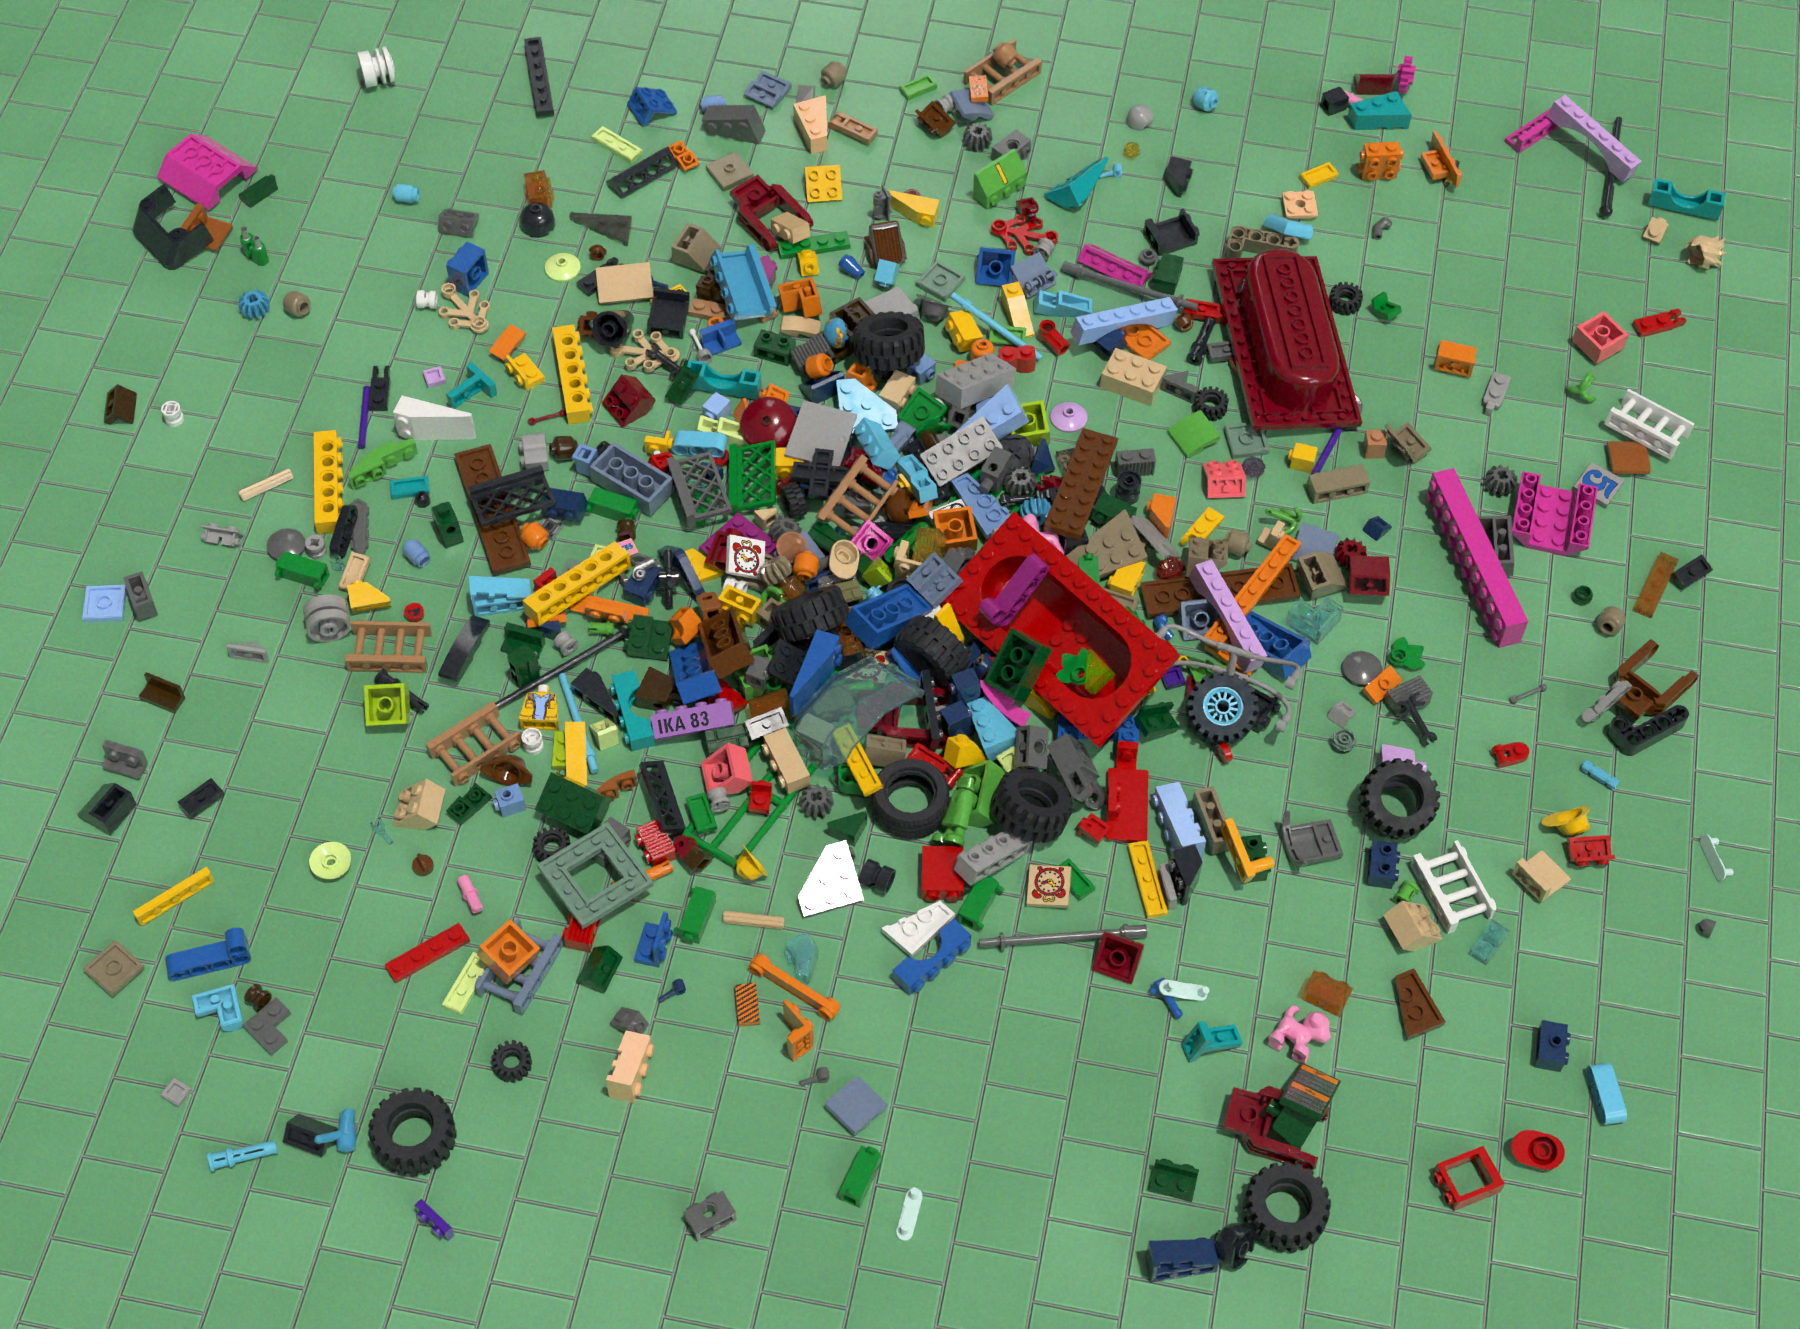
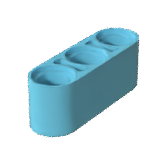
M677 431L671 450L680 456H694L711 451L713 457L721 458L724 455L728 438L724 434L717 432Z
M1612 1064L1588 1065L1587 1077L1602 1124L1626 1122L1627 1111Z

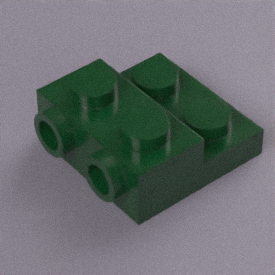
M634 614L633 620L629 619L628 621L630 637H626L624 649H627L628 656L668 661L673 626L669 621L654 620L652 616Z

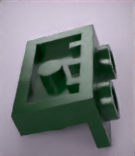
M1172 701L1160 702L1155 705H1144L1138 710L1134 721L1145 738L1177 732L1179 726L1170 713L1174 706Z
M1156 1159L1148 1192L1192 1202L1199 1170L1189 1164L1179 1165L1168 1159Z

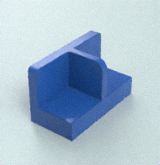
M731 319L699 330L700 343L703 348L711 352L712 356L742 345L736 333V323Z

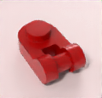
M1522 742L1506 745L1499 744L1491 748L1493 755L1497 757L1496 762L1500 768L1525 762L1530 752L1528 746Z

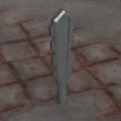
M357 498L349 504L355 505L358 509L357 521L351 536L353 541L350 543L351 549L355 553L364 555L369 547V541L366 538L369 537V530L367 529L369 518L367 516L369 515L370 508L366 502Z

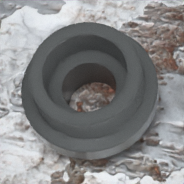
M1144 249L1140 252L1139 258L1142 264L1151 266L1157 260V253L1152 249Z

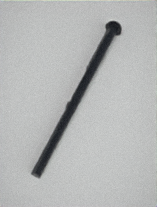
M1616 117L1613 137L1618 141L1620 140L1622 117ZM1609 168L1604 203L1599 209V214L1605 218L1610 217L1613 213L1612 202L1615 186L1613 185L1614 175L1610 172Z
M623 626L617 627L618 632L614 635L609 636L495 702L498 710L621 638L625 640L626 637H629L628 629Z

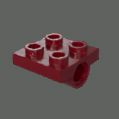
M851 448L842 467L851 468L860 455H864L868 458L866 461L867 467L883 478L884 468L872 464L863 449ZM860 474L859 479L872 488L878 485L865 474Z
M727 528L725 532L717 530L705 559V566L726 571L727 536L731 534L744 537L743 533L733 528Z

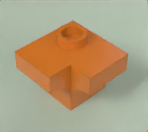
M854 362L846 373V379L855 378L874 393L878 389V382L874 380L871 368Z
M691 607L680 608L668 620L674 629L671 639L675 645H686L700 633L698 624L702 621Z

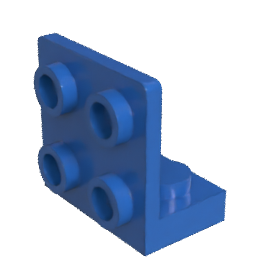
M635 87L627 102L643 126H648L654 113L676 115L678 112L666 95V92L662 89Z
M663 911L659 925L645 922L634 957L635 963L659 968L661 960H665L667 954L666 943L671 941L673 930H670L671 920L668 918V912Z

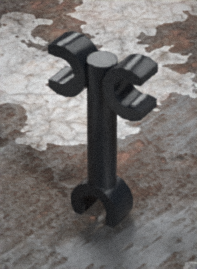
M652 343L651 348L654 352L647 349L645 352L646 356L649 358L656 357L673 371L669 375L671 380L680 366L662 354L656 343Z
M1037 490L1034 495H1000L998 500L1001 506L1024 503V500H1030L1031 497L1033 499L1039 497L1040 499L1048 500L1050 499L1049 490L1045 492Z
M1415 692L1406 701L1395 703L1394 707H1403L1404 710L1399 714V717L1410 713L1422 735L1420 738L1421 744L1427 746L1429 745L1427 736L1431 738L1432 742L1438 739L1434 732H1429L1416 709L1423 706L1425 701L1417 703L1415 698L1420 695V692Z

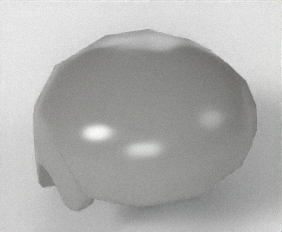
M1135 105L1129 110L1126 122L1131 128L1141 131L1147 125L1150 127L1154 114L1145 105Z

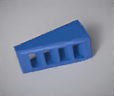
M895 647L885 652L904 685H910L920 679L921 673Z

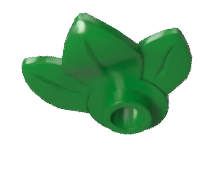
M938 415L916 428L915 435L917 438H920V434L924 430L930 429L936 435L945 434L951 429L952 424H940V416Z
M1405 637L1394 641L1393 650L1389 653L1388 657L1392 665L1397 667L1405 666L1410 670H1418L1425 666V662L1420 659L1424 650L1423 646L1408 645Z
M1082 648L1077 656L1063 654L1062 666L1064 669L1056 674L1057 678L1066 684L1074 682L1077 685H1084L1088 683L1091 678L1089 668L1092 658L1090 653L1085 648ZM1084 673V677L1079 679V675Z

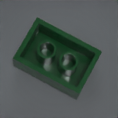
M1010 628L984 682L1013 700L1026 702L1053 649L1021 630Z
M551 772L535 810L588 834L600 827L612 797L565 775Z

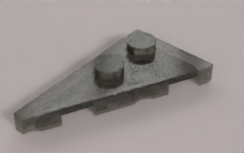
M570 212V220H573L579 225L583 223L589 226L590 230L600 235H605L611 240L615 238L622 241L624 246H628L632 216Z

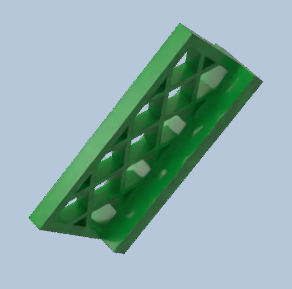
M774 440L738 447L737 444L729 445V503L734 515L738 512L742 515V511L776 505V442ZM771 447L766 456L761 453L765 448ZM745 452H753L748 459L744 458ZM757 456L763 458L757 465L752 463ZM766 462H769L771 466L766 471L761 469ZM749 465L752 466L753 469L748 474L744 473V470ZM757 471L761 472L762 475L757 480L752 478ZM766 477H769L771 481L766 486L762 485L761 482ZM750 480L753 484L747 490L744 488V485ZM759 486L762 490L756 496L752 492ZM767 492L771 494V499H761ZM748 496L754 498L750 503L744 504V500Z

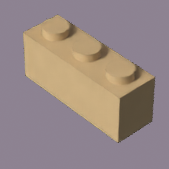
M786 727L764 735V744L761 745L765 756L769 755L771 759L769 761L773 772L777 771L779 775L778 782L781 788L785 787L787 793L790 794L810 785V774Z

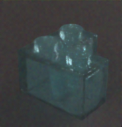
M1328 597L1317 609L1299 599L1288 611L1286 625L1318 645L1340 621L1343 607Z

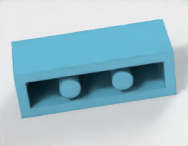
M863 417L853 431L872 464L887 470L892 469L900 458L898 451L880 423Z

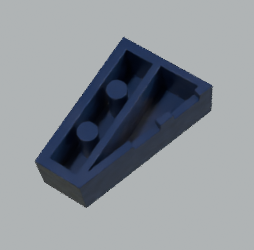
M1213 1239L1149 1241L1145 1254L1150 1282L1215 1273L1219 1266Z

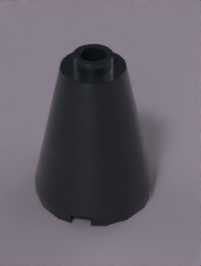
M627 310L603 311L593 319L592 334L601 345L616 347L625 340L634 323V317Z

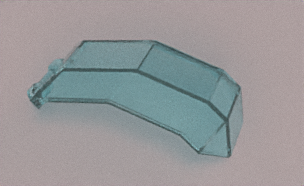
M872 655L837 672L823 684L796 715L792 723V730L797 751L801 756L823 771L845 763L853 748L886 713L915 697L922 698L925 690L920 688L921 681L901 671L896 664L890 663L886 665Z

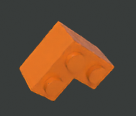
M813 277L777 285L780 303L784 312L802 309L805 318L823 314L820 296Z

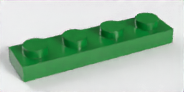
M847 231L811 236L795 244L788 241L777 242L779 244L778 251L781 260L796 258L797 253H801L803 250H812L816 254L851 249Z

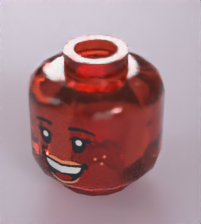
M1175 556L1159 561L1158 567H1156L1160 580L1181 578L1184 576L1183 571L1186 570L1183 561H1178Z

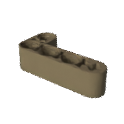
M1234 226L1229 235L1226 258H1241L1243 251L1259 254L1276 248L1298 253L1299 240L1289 235L1244 226Z

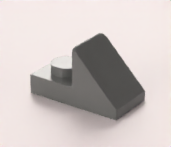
M1189 371L1166 375L1162 378V391L1189 403H1195V397L1199 388L1187 383Z

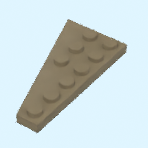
M1126 509L1090 536L1088 544L1079 545L1066 555L1077 566L1078 558L1084 554L1098 556L1100 578L1116 573V570L1148 560V556Z

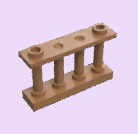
M1013 39L1009 43L1016 50V40ZM993 53L964 71V84H969V76H981L984 73H988L999 82L993 86L987 83V103L992 106L1041 74L1042 60L1037 57L1032 61H1028L1018 53L1015 59L1023 67L1017 70L1013 66L1010 68L1008 66L1003 67L1011 74L1004 78L993 69L998 63L994 60Z
M860 455L815 516L820 522L825 519L827 521L831 520L850 534L852 538L858 530L834 514L832 509L835 504H841L864 522L866 519L871 521L888 496H893L898 490L896 485L899 481L893 480L891 484L867 467L866 461L868 458L864 455ZM858 472L865 474L886 490L880 499L856 483L857 480L854 478ZM847 488L853 489L874 505L869 515L845 498L843 493Z
M351 621L353 635H357L354 654H346L345 656L348 671L379 672L385 669L388 672L427 673L428 665L426 657L422 656L424 637H432L430 623L422 621ZM365 635L377 636L373 655L362 654ZM385 636H396L393 655H382ZM404 636H416L414 655L412 656L402 655Z
M493 701L426 743L428 755L432 759L441 756L453 771L451 778L455 787L467 782L470 777L478 773L482 764L492 761L494 757L506 755L510 751L518 749L522 744L520 732L517 731L511 735L497 719L500 717L498 706ZM488 724H491L504 739L495 746L481 731V728ZM470 735H475L487 749L478 757L464 741ZM455 745L470 760L461 768L447 752V750Z

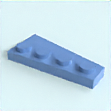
M968 473L952 479L951 486L958 497L963 500L966 506H971L975 523L986 539L991 538L993 528H999L1011 515L1009 510L996 502L994 496L980 492L978 489L980 484Z

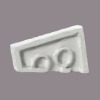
M938 901L919 910L918 913L908 918L899 919L897 923L891 926L882 927L881 932L912 958L939 933V930L955 918V913L941 901Z

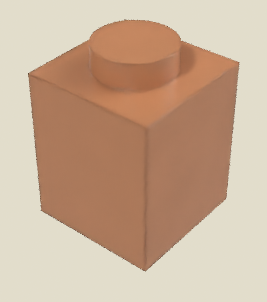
M1366 430L1363 441L1365 459L1384 458L1387 447L1385 430Z

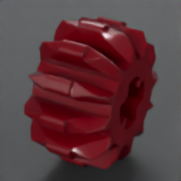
M1346 538L1344 541L1340 540L1335 547L1334 558L1336 562H1339V567L1345 566L1347 570L1349 568L1350 555L1367 556L1366 546H1362V541L1356 542L1355 538L1352 540Z

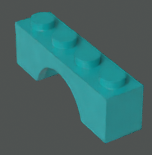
M1655 178L1650 191L1648 205L1718 220L1724 206L1726 193L1708 189L1703 194L1688 196L1678 192L1672 181Z
M688 361L687 366L700 373L691 389L758 399L762 387L761 371L742 369L736 375H724L714 371L707 362Z
M635 670L612 675L613 683L609 685L612 696L616 695L617 700H614L615 707L622 715L619 716L621 728L626 729V733H623L626 745L630 744L632 751L655 746V738L650 720L638 717L630 710L635 702V695L640 686Z

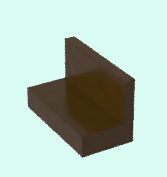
M119 384L107 392L104 423L111 425L119 418L132 424L134 422L137 393Z
M146 672L144 677L147 685L139 695L140 700L175 714L185 700L181 686Z

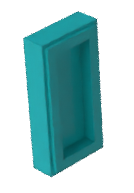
M428 476L390 481L392 500L415 497L419 491L427 492L430 495Z

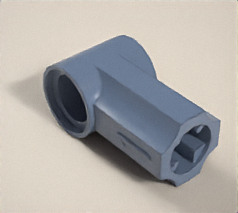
M900 421L897 424L890 440L898 453L904 446L917 438L915 435L916 428L904 421Z

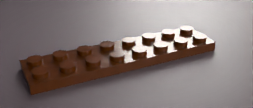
M1085 428L1082 429L1043 530L1081 541L1119 438Z
M491 444L454 453L493 575L530 566L531 561L525 543L520 540L521 531L517 519L512 518L482 528L475 507L470 499L469 486L502 477ZM507 495L497 497V499L504 501ZM486 500L478 504L486 506L488 501ZM493 503L490 506V508L494 510H498V508L500 507V505L496 503ZM504 507V509L502 510L503 513H509L512 511V509L508 507ZM486 512L483 518L484 520L492 518L494 514Z
M1292 563L1287 564L1256 605L1300 599L1301 594ZM1258 568L1219 573L1235 598ZM1189 577L1140 583L1148 618H1155L1161 614L1165 616L1178 615L1180 602L1206 599L1197 592Z

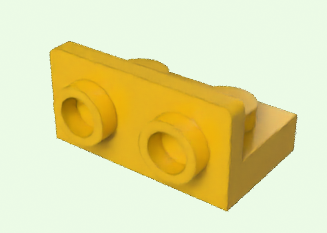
M526 353L514 359L509 355L505 356L507 372L509 374L512 373L519 386L522 385L526 391L545 381V376Z

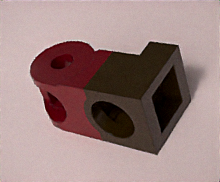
M679 835L673 842L676 852L692 871L702 872L714 858L709 851L700 850L697 846V841L693 837Z

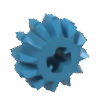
M250 289L248 293L243 292V296L239 297L238 307L244 317H249L251 320L256 317L259 320V316H265L266 312H269L270 301L264 291L260 292L258 289L252 291Z
M1031 497L1030 500H1024V504L1020 505V517L1024 518L1027 514H1033L1036 516L1037 522L1041 527L1046 522L1051 505L1046 499H1040L1039 497L1033 499Z

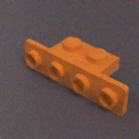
M1436 130L1432 131L1431 145L1434 150L1421 153V160L1432 180L1450 177L1454 186L1459 187L1460 180L1462 179L1461 170L1456 167L1455 160L1451 158L1448 147H1445L1442 136H1439Z
M591 595L585 596L570 606L572 612L589 615L596 619H608L614 623L628 624L629 619L633 620L634 614L649 615L648 608Z

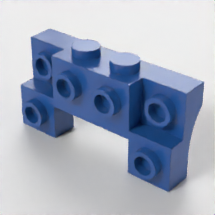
M1058 712L1057 739L1068 733L1077 740H1090L1065 716ZM1128 716L1106 741L1117 742L1118 739V741L1138 742L1139 746V729L1134 721L1136 716Z

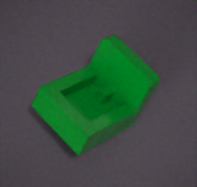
M1382 292L1371 299L1373 313L1378 317L1389 321L1402 312L1400 305L1388 301L1386 292Z

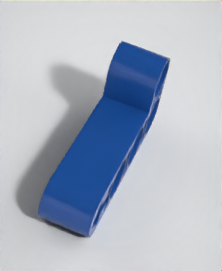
M242 928L227 930L225 932V941L172 953L165 957L168 979L172 981L244 965L251 961L248 939Z

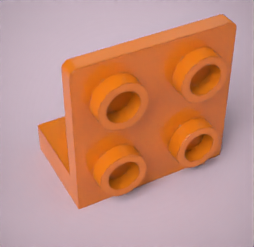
M1441 340L1434 370L1471 377L1477 348Z
M785 999L783 1001L784 1020L793 1029L787 1037L788 1057L795 1062L814 1048V1027L808 1018L804 1019L800 1015V1010L795 1003L791 1004Z

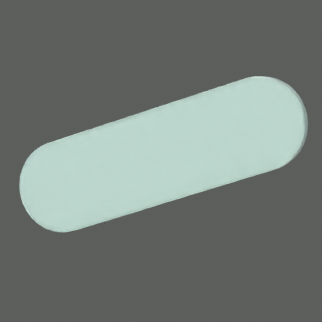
M1703 834L1700 838V844L1716 879L1724 880L1726 876H1732L1733 869H1725L1715 849V845L1719 844V839Z
M1162 980L1159 983V991L1165 996L1203 1001L1209 993V988L1202 985L1172 980Z
M915 1187L906 1193L896 1230L897 1237L902 1241L912 1238L922 1202V1192Z

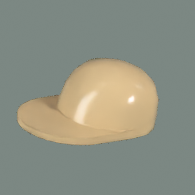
M839 540L830 550L829 568L838 578L849 579L853 577L858 568V548L848 540Z

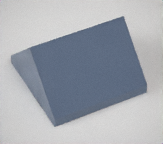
M1207 599L1180 602L1177 617L1180 626L1205 636L1220 615ZM1181 631L1184 641L1197 639Z

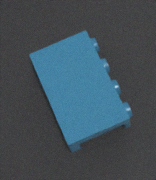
M755 244L748 245L745 251L720 253L719 249H715L710 257V265L715 271V279L721 288V296L725 300L726 310L730 314L731 320L772 316L777 305Z

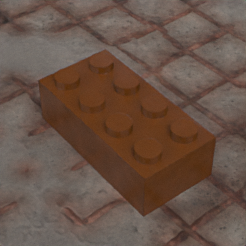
M733 606L698 624L708 661L719 679L728 677L734 671L745 668L755 661L744 625Z

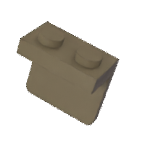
M1408 421L1397 431H1394L1388 424L1385 425L1387 430L1385 434L1395 448L1401 451L1400 453L1407 461L1410 459L1415 464L1432 450L1429 444Z

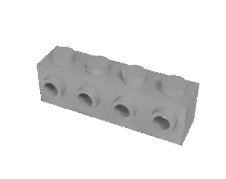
M1002 830L999 834L987 838L985 842L977 843L969 851L961 852L956 858L957 862L954 870L971 886L1026 855L1032 841H1022V838H1015L1009 831Z

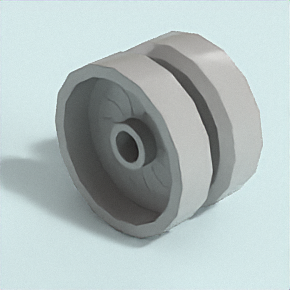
M332 594L320 595L310 599L304 605L303 613L306 621V630L311 639L319 642H332L346 636L350 631L351 624L347 603L342 597Z

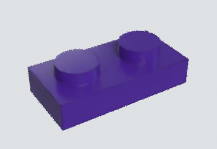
M422 1199L415 1204L417 1218L423 1224L428 1222L432 1226V1232L439 1239L443 1237L449 1241L455 1236L452 1227Z

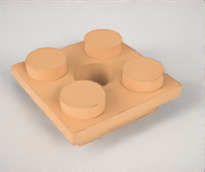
M1314 191L1282 192L1286 218L1310 219L1318 217Z

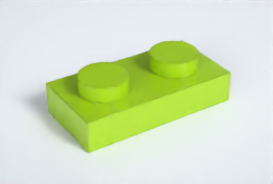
M555 731L552 770H566L564 731Z

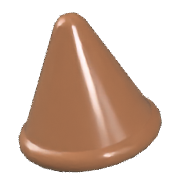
M786 532L778 538L776 550L779 556H785L790 563H794V558L797 554L808 551V544L801 534Z

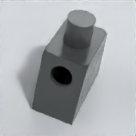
M997 446L993 448L980 472V485L978 487L980 492L988 494L990 490L993 492L1000 490L1008 470L1011 471L1012 453Z

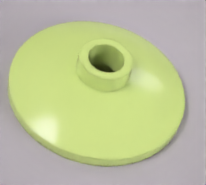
M568 253L555 254L545 263L546 275L550 279L559 282L572 280L579 274L581 269L578 258Z
M326 842L316 847L311 853L309 865L317 877L335 879L342 876L349 869L351 854L348 848L341 843Z

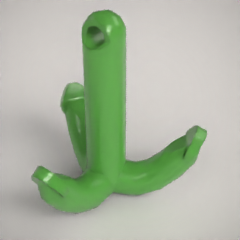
M1592 371L1586 373L1579 387H1572L1568 384L1567 390L1573 394H1580L1586 401H1595L1596 398L1588 395L1586 389L1595 380V377L1592 376Z
M1270 507L1265 509L1267 515L1291 523L1290 527L1284 530L1287 535L1295 531L1298 522L1302 519V512L1297 507L1293 508L1295 514L1287 510V508H1280V511Z
M781 584L768 585L760 597L762 606L767 602L768 596L776 601L786 602L787 600L781 596L785 586Z

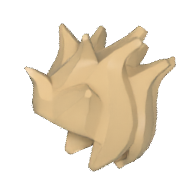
M1700 235L1692 238L1686 245L1691 253L1688 264H1697L1699 267L1707 270L1710 268V265L1718 264L1722 267L1723 264L1720 261V256L1727 254L1721 250L1724 247L1725 238L1721 241H1718L1719 236L1710 238Z

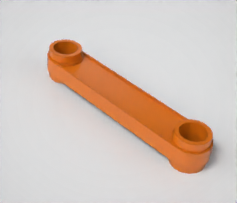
M758 953L750 961L748 969L758 977L764 976L813 1007L823 1019L831 1021L838 1014L841 1006L835 999L831 997L825 998L771 964L770 959L765 955Z

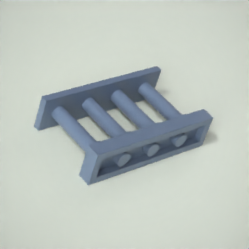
M516 918L514 923L522 930L521 920ZM524 932L537 946L543 949V953L529 964L533 966L530 975L519 973L513 979L522 983L523 987L520 992L514 993L491 983L495 973L487 966L483 975L479 976L475 982L477 996L482 998L486 990L511 1000L515 1013L523 1016L563 948L562 938L556 934H553L550 940L545 941Z

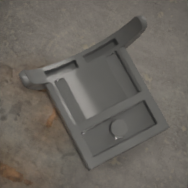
M1286 810L1282 819L1283 842L1288 857L1294 866L1304 867L1307 864L1343 857V851L1331 819L1290 826V811Z

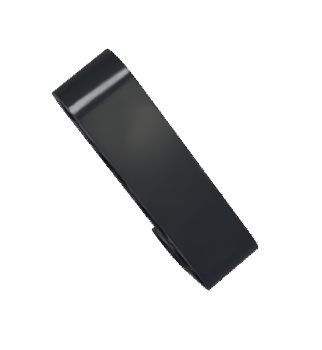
M1676 705L1635 728L1625 717L1615 716L1608 727L1607 736L1622 754L1633 756L1681 730L1689 717V711L1685 706Z

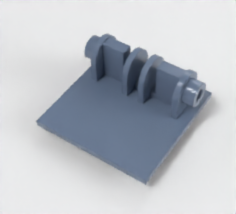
M1040 252L1010 266L1027 298L1037 294L1039 290L1043 291L1057 283L1055 280L1057 272L1049 270Z

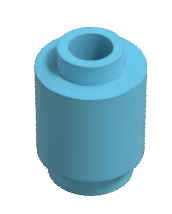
M397 184L396 187H393L392 196L398 202L414 203L419 201L420 189L415 187V185Z

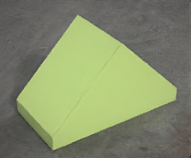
M608 718L589 725L600 751L619 744L617 727Z

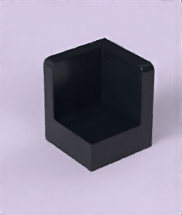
M1337 87L1322 94L1320 105L1331 116L1347 109L1349 96L1341 87Z

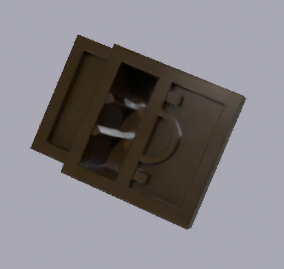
M860 297L829 313V319L840 318L845 322V327H847L846 335L849 337L845 340L844 347L834 348L829 344L835 355L832 358L835 363L855 353L853 331L856 324L862 318L875 314Z

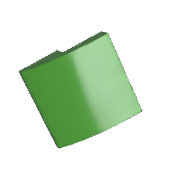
M1201 410L1183 418L1167 430L1186 458L1203 452L1205 446L1220 441L1221 437Z

